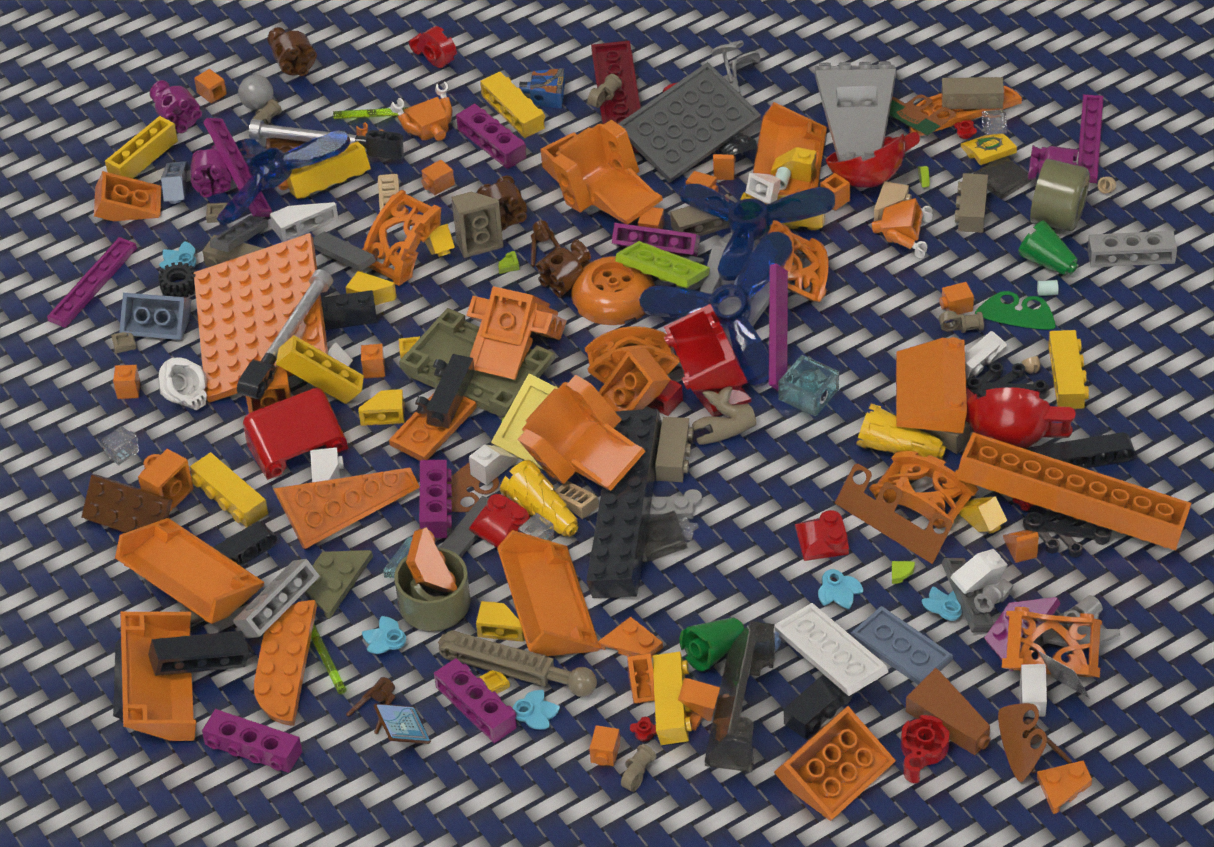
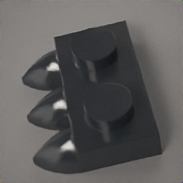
M738 133L732 136V140L720 147L719 152L726 155H734L758 147L755 139L743 133Z

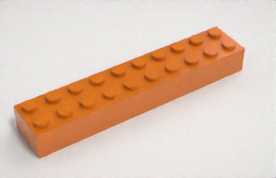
M974 432L961 457L956 479L1173 550H1176L1192 504Z

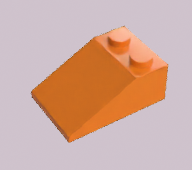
M102 171L95 186L94 217L110 221L160 217V185Z
M646 348L628 350L599 390V393L614 411L643 410L660 395L671 379Z

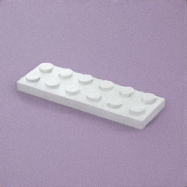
M813 603L773 625L781 638L848 696L888 673L887 666Z

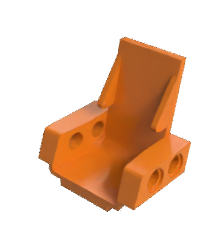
M613 120L605 124H597L593 128L588 127L560 146L559 151L555 153L557 157L551 160L565 203L580 213L593 205L628 225L663 200L662 195L653 191L637 175L640 171L628 133L625 128Z
M493 286L490 299L472 296L466 316L481 322L470 357L474 360V370L516 380L519 369L532 345L531 332L560 340L567 320L558 317V312L549 308L550 303L534 295Z
M577 375L569 383L564 382L558 389H553L525 420L527 423L522 428L524 433L517 439L551 478L565 484L576 471L610 491L646 452L642 447L636 445L614 429L622 419L591 383Z

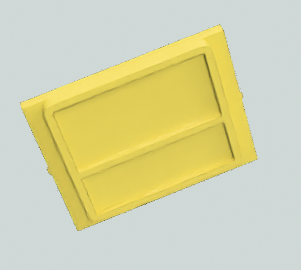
M528 374L491 443L503 448L517 458L533 461L538 468L543 470L517 439L524 433L522 428L527 423L525 420L553 389H558V387Z

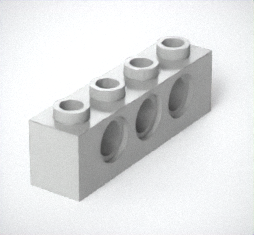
M1174 231L1092 234L1088 238L1087 250L1090 267L1175 264L1177 246Z
M307 559L292 561L233 622L246 638L260 637L320 577Z

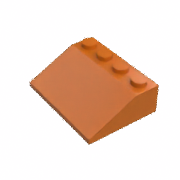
M847 706L782 763L774 773L792 793L831 821L896 760L851 708Z

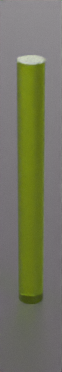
M391 108L333 111L334 119L399 116L398 113L392 112Z
M313 624L311 639L338 694H344L347 689L315 624Z

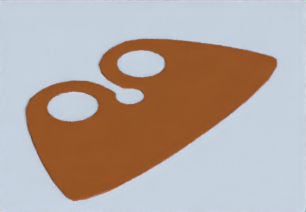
M470 462L463 466L451 477V482H447V484H451L452 497L447 499H451L452 512H469L479 500V497L473 492H467L466 489L473 487L480 494L492 493L499 486L498 477L492 481L493 487L491 489L482 490L479 487L481 481L470 473ZM464 497H472L474 504L471 507H463L460 501Z
M1030 703L1005 706L999 709L998 712L999 729L1004 750L1012 772L1019 782H1023L1032 771L1047 743L1046 733L1042 729H1035L1029 733L1027 738H1023V732L1032 729L1039 719L1037 706ZM1032 710L1035 713L1034 720L1026 725L1023 722L1024 714ZM1039 734L1042 736V743L1037 749H1033L1030 745L1031 739L1034 735Z

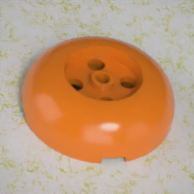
M616 256L594 260L583 267L582 274L575 281L571 293L572 302L581 316L594 323L622 325L625 324L626 320L632 318L637 320L644 316L655 302L656 288L651 274H643L638 269L625 267L622 263L615 261Z

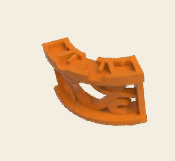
M400 190L392 195L373 222L362 249L375 255L376 260L377 258L384 259V262L382 264L376 261L368 267L393 279V282L398 286L412 278L415 261L418 256L416 249L421 241L425 242L429 235L441 225V207L437 205L431 207L407 195L404 190ZM405 205L412 208L410 213L409 210L405 207ZM404 222L403 229L407 235L405 241L397 242L390 248L387 239V229ZM390 263L395 267L394 269L389 267Z
M773 220L766 240L770 241L774 249L778 251L774 264H778L788 271V281L795 280V286L788 283V290L810 301L820 302L826 294L825 286L828 276V255L824 245L813 238L808 241L792 233L786 225ZM799 250L805 253V258L810 261L811 265L803 268L800 258L794 251ZM802 282L805 289L810 285V282L812 283L810 292L802 290Z
M648 327L618 328L602 334L585 347L590 365L587 368L588 372L604 384L628 350L646 348L667 375L680 360L674 354L673 347H668L664 336L667 334Z
M915 451L896 452L891 458L893 463L877 484H872L869 487L875 498H877L884 483L889 482L902 490L899 505L906 506L920 513L929 521L934 513H940L950 519L952 524L971 496H974L979 490L976 485L956 479L958 470L954 472L944 466L945 461L928 455L927 458L919 456L918 452ZM925 476L930 477L936 491L915 492L909 480H917ZM887 489L884 492L883 498L887 503H893L896 500L897 495L893 489ZM958 497L959 499L954 503L952 498ZM944 500L951 507V510L948 514L945 513ZM937 519L933 523L937 529L946 527V523L942 519Z
M1015 607V611H1006V616H1009L1007 657L1002 658V668L1021 671V665L1045 664L1038 651L1043 654L1045 652L1034 641L1043 632L1051 628L1068 645V647L1059 649L1052 659L1074 670L1078 677H1100L1098 659L1102 620L1095 619L1094 614L1081 613L1080 617L1055 616L1029 612L1027 607ZM1022 620L1028 623L1027 629L1022 627ZM1035 621H1041L1044 623L1036 627ZM1061 624H1071V625L1069 626V628H1068V630H1067V629L1064 628ZM1078 627H1091L1090 643L1079 645L1077 640L1083 639L1086 634H1078ZM1021 631L1027 636L1026 639L1021 637ZM1030 647L1036 650L1038 653V658L1036 660L1033 659L1031 656V654L1034 651L1029 650ZM1085 648H1089V664H1088V665H1087V661H1086L1085 655H1084V653H1083V651H1082V649H1085ZM1072 651V654L1066 655L1069 657L1068 663L1063 662L1061 655ZM1046 666V674L1052 675Z

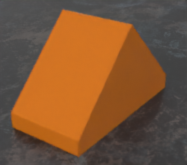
M713 154V172L717 180H734L735 155Z
M1021 530L1003 535L1015 563L1037 558L1038 532Z
M651 653L627 656L628 677L633 703L655 701Z
M684 678L678 701L705 720L711 721L720 687Z

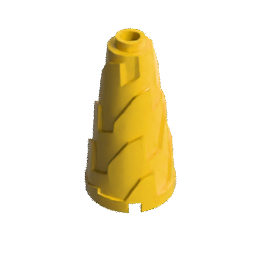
M871 403L869 409L874 410V412L866 413L858 438L862 440L857 441L856 445L865 449L867 447L892 453L915 451L918 452L919 456L927 458L928 455L942 460L946 447L942 446L943 442L939 438L920 429L897 427L895 415L882 409L881 406Z
M524 460L518 463L509 471L513 476L510 479L506 476L504 477L500 485L502 495L525 508L529 515L536 517L548 528H552L564 537H570L577 532V518L566 507L567 504L556 493L555 487L541 473L533 461Z

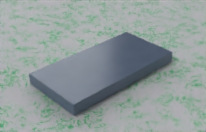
M882 606L851 632V636L866 649L917 685L934 668L941 671L953 660L951 653Z

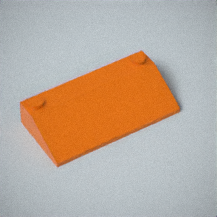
M773 102L762 117L753 173L771 174L775 159L796 147L816 151V167L811 182L789 178L787 187L784 190H780L778 195L816 198L827 127Z
M955 337L940 338L897 351L896 426L963 433L967 413L964 340Z
M169 518L119 535L115 559L211 624L228 618L264 586V581Z
M512 530L497 549L528 650L545 656L599 651L598 639L567 546Z
M121 611L123 727L169 741H194L196 720L193 718L192 673L155 676L148 657L151 639L190 636L191 612Z

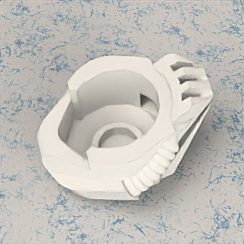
M171 358L165 361L160 368L158 377L160 395H163L171 402L194 410H198L206 405L207 394L204 389L207 387V377L202 367L184 358Z

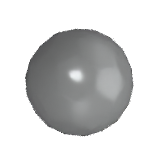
M261 75L246 77L238 89L241 103L252 110H259L265 107L267 102L273 99L274 95L270 81Z

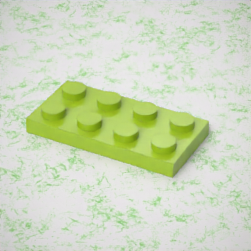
M640 241L616 253L615 261L622 263L625 267L635 268L643 274L659 277L660 280L672 282L680 288H688L707 277L710 272V267Z

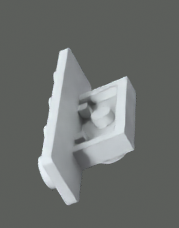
M990 331L965 353L966 379L973 375L977 376L987 363L991 364L998 354L1006 348L1007 344L993 331Z

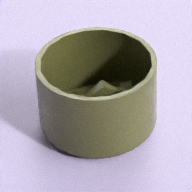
M1047 158L1037 180L1031 206L1030 221L1037 224L1044 220L1052 228L1073 231L1080 221L1085 206L1090 180L1089 170L1082 166Z
M437 547L446 559L445 564L448 570L455 576L458 588L455 591L445 593L416 583L406 564L407 556L400 561L395 570L394 581L400 614L408 624L424 631L448 629L460 622L469 610L471 600L466 565L460 556L448 549ZM431 593H441V594H445L446 596H437V597H434V596H431V595H429V594H431Z

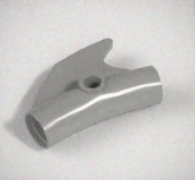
M1088 595L1081 602L1058 616L1080 617L1081 613L1094 614V618L1098 619L1103 607L1096 597ZM1061 624V625L1068 630V628H1069V626H1070L1071 624ZM1078 627V634H1086L1083 639L1077 640L1079 645L1090 643L1091 627ZM1051 628L1037 637L1042 645L1049 643L1068 647L1062 637ZM1100 628L1099 644L1120 636V630Z

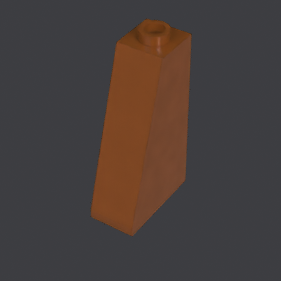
M934 668L906 697V712L916 719H919L920 715H930L941 719L947 731L949 730L950 732L949 740L971 754L976 755L981 749H985L989 745L991 740L990 725L937 668Z

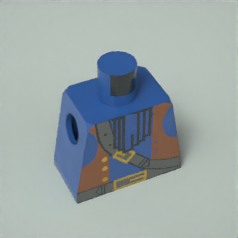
M560 68L533 71L531 82H520L519 88L523 94H530V99L534 105L562 108L565 90V70Z

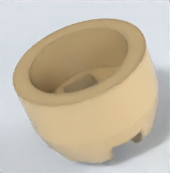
M1102 177L1098 181V189L1101 193H1111L1116 188V181L1112 177Z
M1038 356L1022 361V364L1025 366V372L1032 374L1039 371L1040 361Z

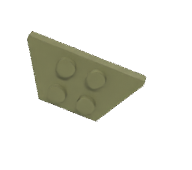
M372 551L322 552L312 567L320 577L304 594L310 597L311 600L316 601L317 607L319 606L324 611L326 618L330 619L371 561L373 558Z

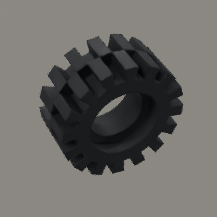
M175 262L171 263L172 266L166 265L165 269L160 270L161 273L158 275V280L163 295L173 297L184 296L188 298V294H194V277L196 276L194 272L196 271L192 265L189 266L188 263L182 265V262H178V265H175ZM180 279L183 280V281H181V282H173V281H175V280H180Z

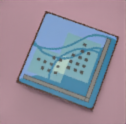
M386 704L374 705L390 741L430 744L431 740L415 707Z

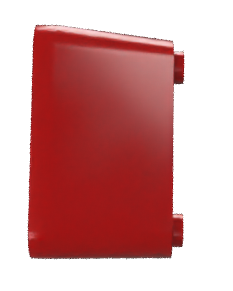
M711 304L664 326L667 333L664 339L668 347H673L679 357L685 377H682V381L687 390L691 388L693 392L726 387H740L748 383L730 341Z
M321 388L310 389L253 411L246 415L243 420L247 446L267 480L280 476L286 469L285 460L325 445L326 449L337 448L338 453L348 449L347 440L328 398Z

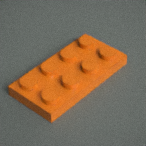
M464 396L449 429L429 425L427 413L419 414L415 412L389 439V444L418 460H428L475 411L477 404L475 401Z

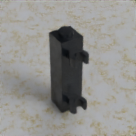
M452 354L449 363L441 359L435 360L433 367L436 368L434 375L441 377L440 382L431 400L418 396L415 405H418L417 413H427L429 425L449 429L475 373L473 358Z

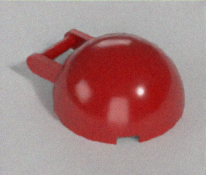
M911 132L905 136L901 134L900 137L895 138L887 136L884 139L883 147L873 151L874 157L862 160V157L859 156L838 162L835 151L826 158V162L833 174L836 173L850 182L851 186L858 188L875 187L883 184L884 181H888L896 174L902 164L905 152L919 143L920 136L917 132Z
M1013 387L986 390V396L977 399V394H974L967 400V418L972 430L977 434L1020 448H1028L1037 443L1042 437L1069 438L1072 435L1073 428L1071 423L1075 419V410L1071 407L1050 406L1048 401L1039 398V392Z

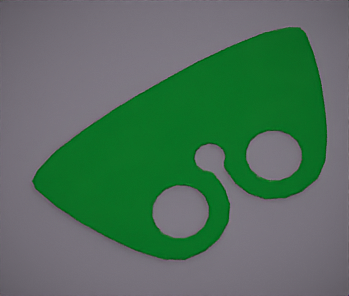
M1002 291L990 297L975 311V314L982 312L985 319L1019 327L1045 330L1056 327L1049 305L1044 299L1037 296L1025 298L1021 304L1022 310H1016L1015 306L1019 304L1018 295L1010 291ZM1003 295H1011L1014 298V302L1004 304L1000 299ZM1030 300H1037L1041 303V306L1038 309H1031L1027 306V303Z

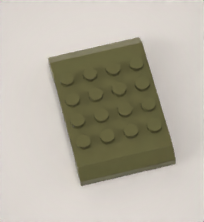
M447 308L399 361L400 368L409 377L437 388L441 377L434 375L436 368L433 367L435 360L441 359L449 363L452 354L470 357L479 326L467 322L464 314ZM536 346L534 349L530 348L519 369L516 380L475 371L464 396L475 401L477 407L498 416L506 415L528 374L539 378L555 360V353Z

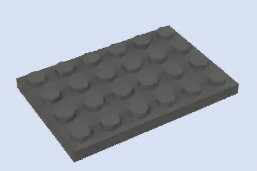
M707 62L618 124L626 129L630 143L670 183L725 143L732 140V136L742 133L759 121L761 114Z

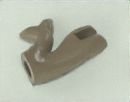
M726 387L719 393L713 391L703 392V395L711 404L716 406L722 414L730 418L707 416L693 422V431L703 429L709 425L712 431L710 434L697 438L699 445L725 440L756 426V417L749 404L731 405L728 402L732 387Z

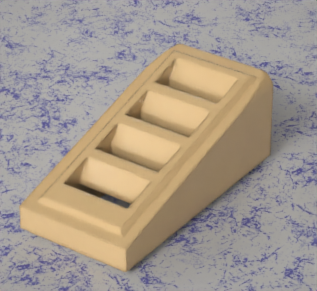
M397 174L378 176L380 211L385 206L384 204L389 201L390 197L400 191Z
M566 481L565 484H562L555 490L567 504L566 507L581 519L599 507L596 495L569 481Z

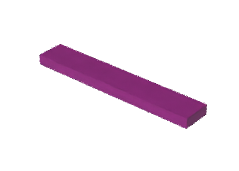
M1083 95L1078 166L1089 170V183H1097L1103 109V96Z
M206 118L203 123L253 217H269L273 212L223 119Z
M119 237L47 316L48 321L66 328L137 249L136 243Z
M778 264L770 265L769 386L779 392L787 391V386L783 388L782 384L787 375L788 271Z

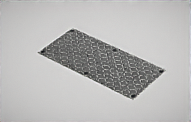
M1038 651L1054 679L1090 698L1074 670Z

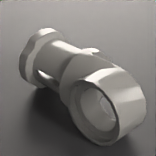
M1005 579L998 585L987 584L983 588L982 593L974 598L976 608L983 613L990 612L994 608V604L1005 601L1014 585Z

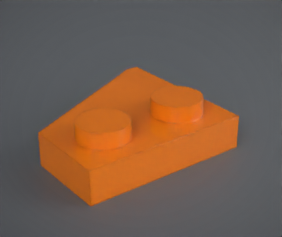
M632 617L598 641L600 649L605 650L606 647L616 649L618 654L625 656L651 653L652 657L663 649V642Z
M1084 761L1037 772V779L1053 814L1058 813L1063 804L1074 800L1078 793L1085 791L1092 784V778Z

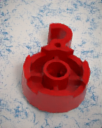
M433 26L424 33H420L410 39L408 43L415 54L423 53L432 65L443 68L454 60L457 50L452 38L447 39L442 33L444 29L439 26Z
M920 715L919 719L911 722L908 720L903 726L901 749L905 756L903 775L907 781L919 783L920 769L927 765L938 763L947 755L950 732L949 730L947 731L941 719L930 715Z

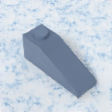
M187 161L166 163L161 176L164 202L169 201L171 204H176L185 199Z

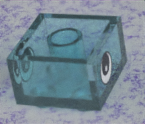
M801 355L779 380V400L814 416L819 414L839 390V371L804 355Z

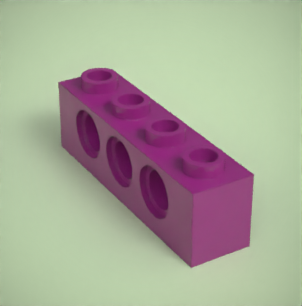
M473 104L456 114L458 130L506 169L526 159L525 142L515 136L510 129H506L497 119L491 117L484 109Z
M614 223L611 244L629 247L640 241L673 254L697 257L700 236L692 233Z
M420 460V529L427 527L435 538H447V529H452L451 515H447V513H452L451 499H447L452 497L451 484H447V482H451V469H447V460Z
M455 658L434 672L436 688L493 743H496L516 729V713L514 709L509 705L506 706L495 691L491 692L480 677L474 676L468 665L462 664Z
M217 709L214 710L202 729L205 745L210 748L226 751L233 756L244 757L253 763H261L277 771L282 770L289 773L302 753L300 737Z

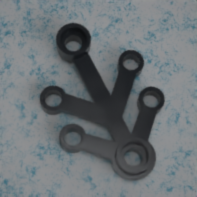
M998 362L992 363L990 370L979 378L970 377L966 379V388L972 393L977 394V397L986 396V390L1011 387L1039 392V398L1043 400L1049 395V386L1043 380H1037L1033 384L1011 383L1025 375V366L1021 363L1014 364L1012 371L995 383H989V381L1003 374V365Z
M1052 510L1044 514L1030 512L1023 519V528L1038 532L1039 537L1046 544L1045 549L1048 553H1057L1060 542L1052 538L1047 530L1054 531L1068 547V554L1073 558L1082 555V545L1076 542L1069 534L1093 538L1100 545L1107 544L1111 540L1112 535L1111 529L1096 525L1094 529L1072 526L1078 522L1081 524L1088 522L1071 516L1067 517L1065 514ZM1054 518L1060 520L1056 523L1050 522Z

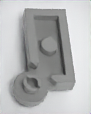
M692 489L686 491L684 496L652 497L649 519H693V506L700 504L702 495L698 490Z

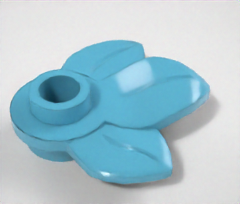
M185 241L181 244L179 251L163 249L164 261L159 266L165 269L166 265L170 267L173 262H175V265H178V262H182V265L188 263L189 266L192 265L194 268L196 265V258L194 257L195 248Z
M830 569L822 576L823 585L818 591V598L823 606L834 601L839 606L849 610L853 603V594L863 593V587L854 577L844 576L840 571ZM830 577L837 579V581H832Z
M932 587L929 598L922 599V604L927 610L940 614L946 620L954 621L961 616V606L954 591L947 595L936 587Z
M381 616L379 628L362 631L365 642L370 644L367 651L373 654H381L389 649L396 650L403 647L406 643V635L399 629L398 622L389 617Z
M535 690L527 693L524 699L516 701L513 709L516 713V720L526 722L533 729L542 730L549 728L548 720L557 715L560 707L554 703L544 701L543 690Z

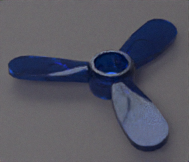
M334 131L310 140L285 153L278 148L265 150L264 146L255 139L247 138L236 141L235 143L249 167L248 171L251 177L220 212L217 221L222 226L235 221L244 213L262 189H270L280 185L289 178L292 169L312 165L344 152L350 144L349 136L345 131Z
M687 184L679 189V198L682 202L728 221L732 236L723 251L718 265L719 277L725 281L741 279L748 273L754 255L755 241L766 235L773 220L780 223L800 221L828 213L835 206L834 193L824 187L800 191L767 205L757 199H743L735 203L719 192L701 184Z
M771 232L761 240L750 254L734 284H724L716 288L712 294L686 288L652 286L644 290L640 296L641 309L651 316L685 317L711 304L722 327L729 330L732 348L748 383L755 387L764 386L769 382V353L762 339L748 321L752 313L750 298L770 282V265L778 264L781 267L785 265L793 251L792 242L784 233ZM731 297L739 298L742 305L737 312L724 315L719 311V304L723 300Z

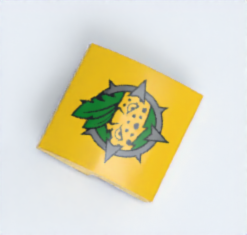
M1001 132L990 133L961 143V148L970 159L975 158L980 165L1017 153V146Z

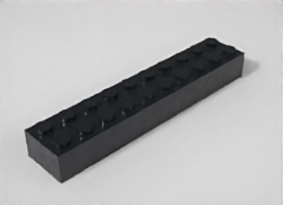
M658 409L615 411L622 420L614 429L636 445L642 447L646 452L611 491L602 486L586 580L592 598L636 597L638 594L662 426Z

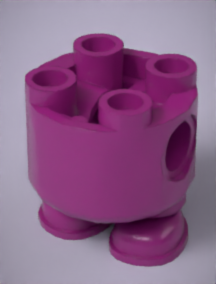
M160 80L152 86L149 95L155 103L156 113L158 116L173 122L178 133H185L202 116L200 105L188 89L182 86L169 87V83L164 80Z
M213 145L211 149L196 151L192 155L191 183L194 189L206 198L212 194H220L230 189L232 176L217 147Z
M1032 145L1028 180H1034L1037 177V172L1040 174L1047 158L1077 165V162L1073 161H1077L1078 149L1056 146L1042 147L1040 149Z

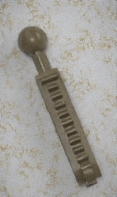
M455 630L442 634L438 641L440 654L448 660L457 658L461 663L489 671L501 672L503 675L535 683L538 686H546L549 680L567 684L573 694L581 697L592 694L596 689L597 678L594 672L586 667L576 668L572 672L554 667L553 658L546 657L545 655H538Z

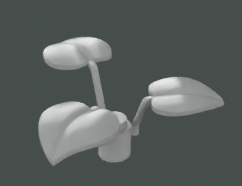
M743 41L720 45L711 51L713 56L723 54L727 75L723 77L739 93L741 91L738 86L736 65L749 62L760 63L758 51L745 53L728 62L727 52L742 47L744 45Z

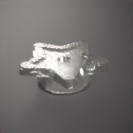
M686 516L678 523H671L670 528L674 531L673 540H692L693 531L699 527L698 524L690 523Z

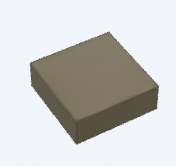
M227 203L207 204V223L227 222Z
M122 332L111 335L115 354L136 349L132 333Z

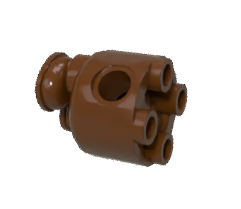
M281 27L273 28L269 32L267 41L271 46L273 56L281 71L288 75L305 76L315 63L317 53L307 36L300 31L291 30L285 32Z
M508 175L502 176L497 180V183L493 185L484 184L477 190L478 194L498 199L502 231L507 229L508 226L526 220L527 205L521 196L520 190L515 185L513 177Z
M578 239L573 240L570 246L571 251L563 247H557L536 263L540 274L538 277L540 284L543 287H551L558 298H561L572 289L575 281L582 274L583 267L590 263L591 254L587 247Z

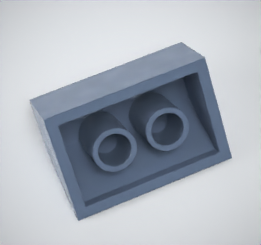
M123 292L119 333L126 332L132 333L133 336L182 340L190 320L191 299Z

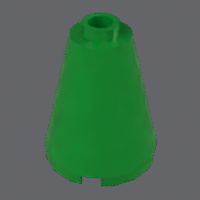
M1044 220L1040 221L1033 227L1036 231L1032 234L1028 233L1019 247L1018 252L1020 253L1018 254L1062 275L1073 274L1078 267V258Z
M734 617L688 626L681 631L679 637L681 650L685 649L688 655L685 659L693 668L698 671L710 669L744 637L745 628L743 623Z

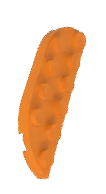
M1003 86V109L1022 103V97L1016 91ZM941 94L929 97L932 99V103L920 112L930 116L942 108ZM922 100L916 106L925 105L926 100ZM950 109L956 112V116L935 131L954 126L956 122L972 120L1003 109ZM942 111L938 113L937 117L939 119H946L950 116V113ZM909 126L910 133L917 132L919 136L925 135Z
M315 600L301 601L291 605L264 632L254 679L255 697L260 708L269 718L289 726L295 725L317 608Z

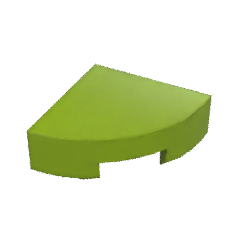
M917 166L921 187H929V168L927 166Z
M515 251L507 253L506 257L499 261V274L520 270Z
M892 561V584L901 583L903 579L912 575L915 569V561Z

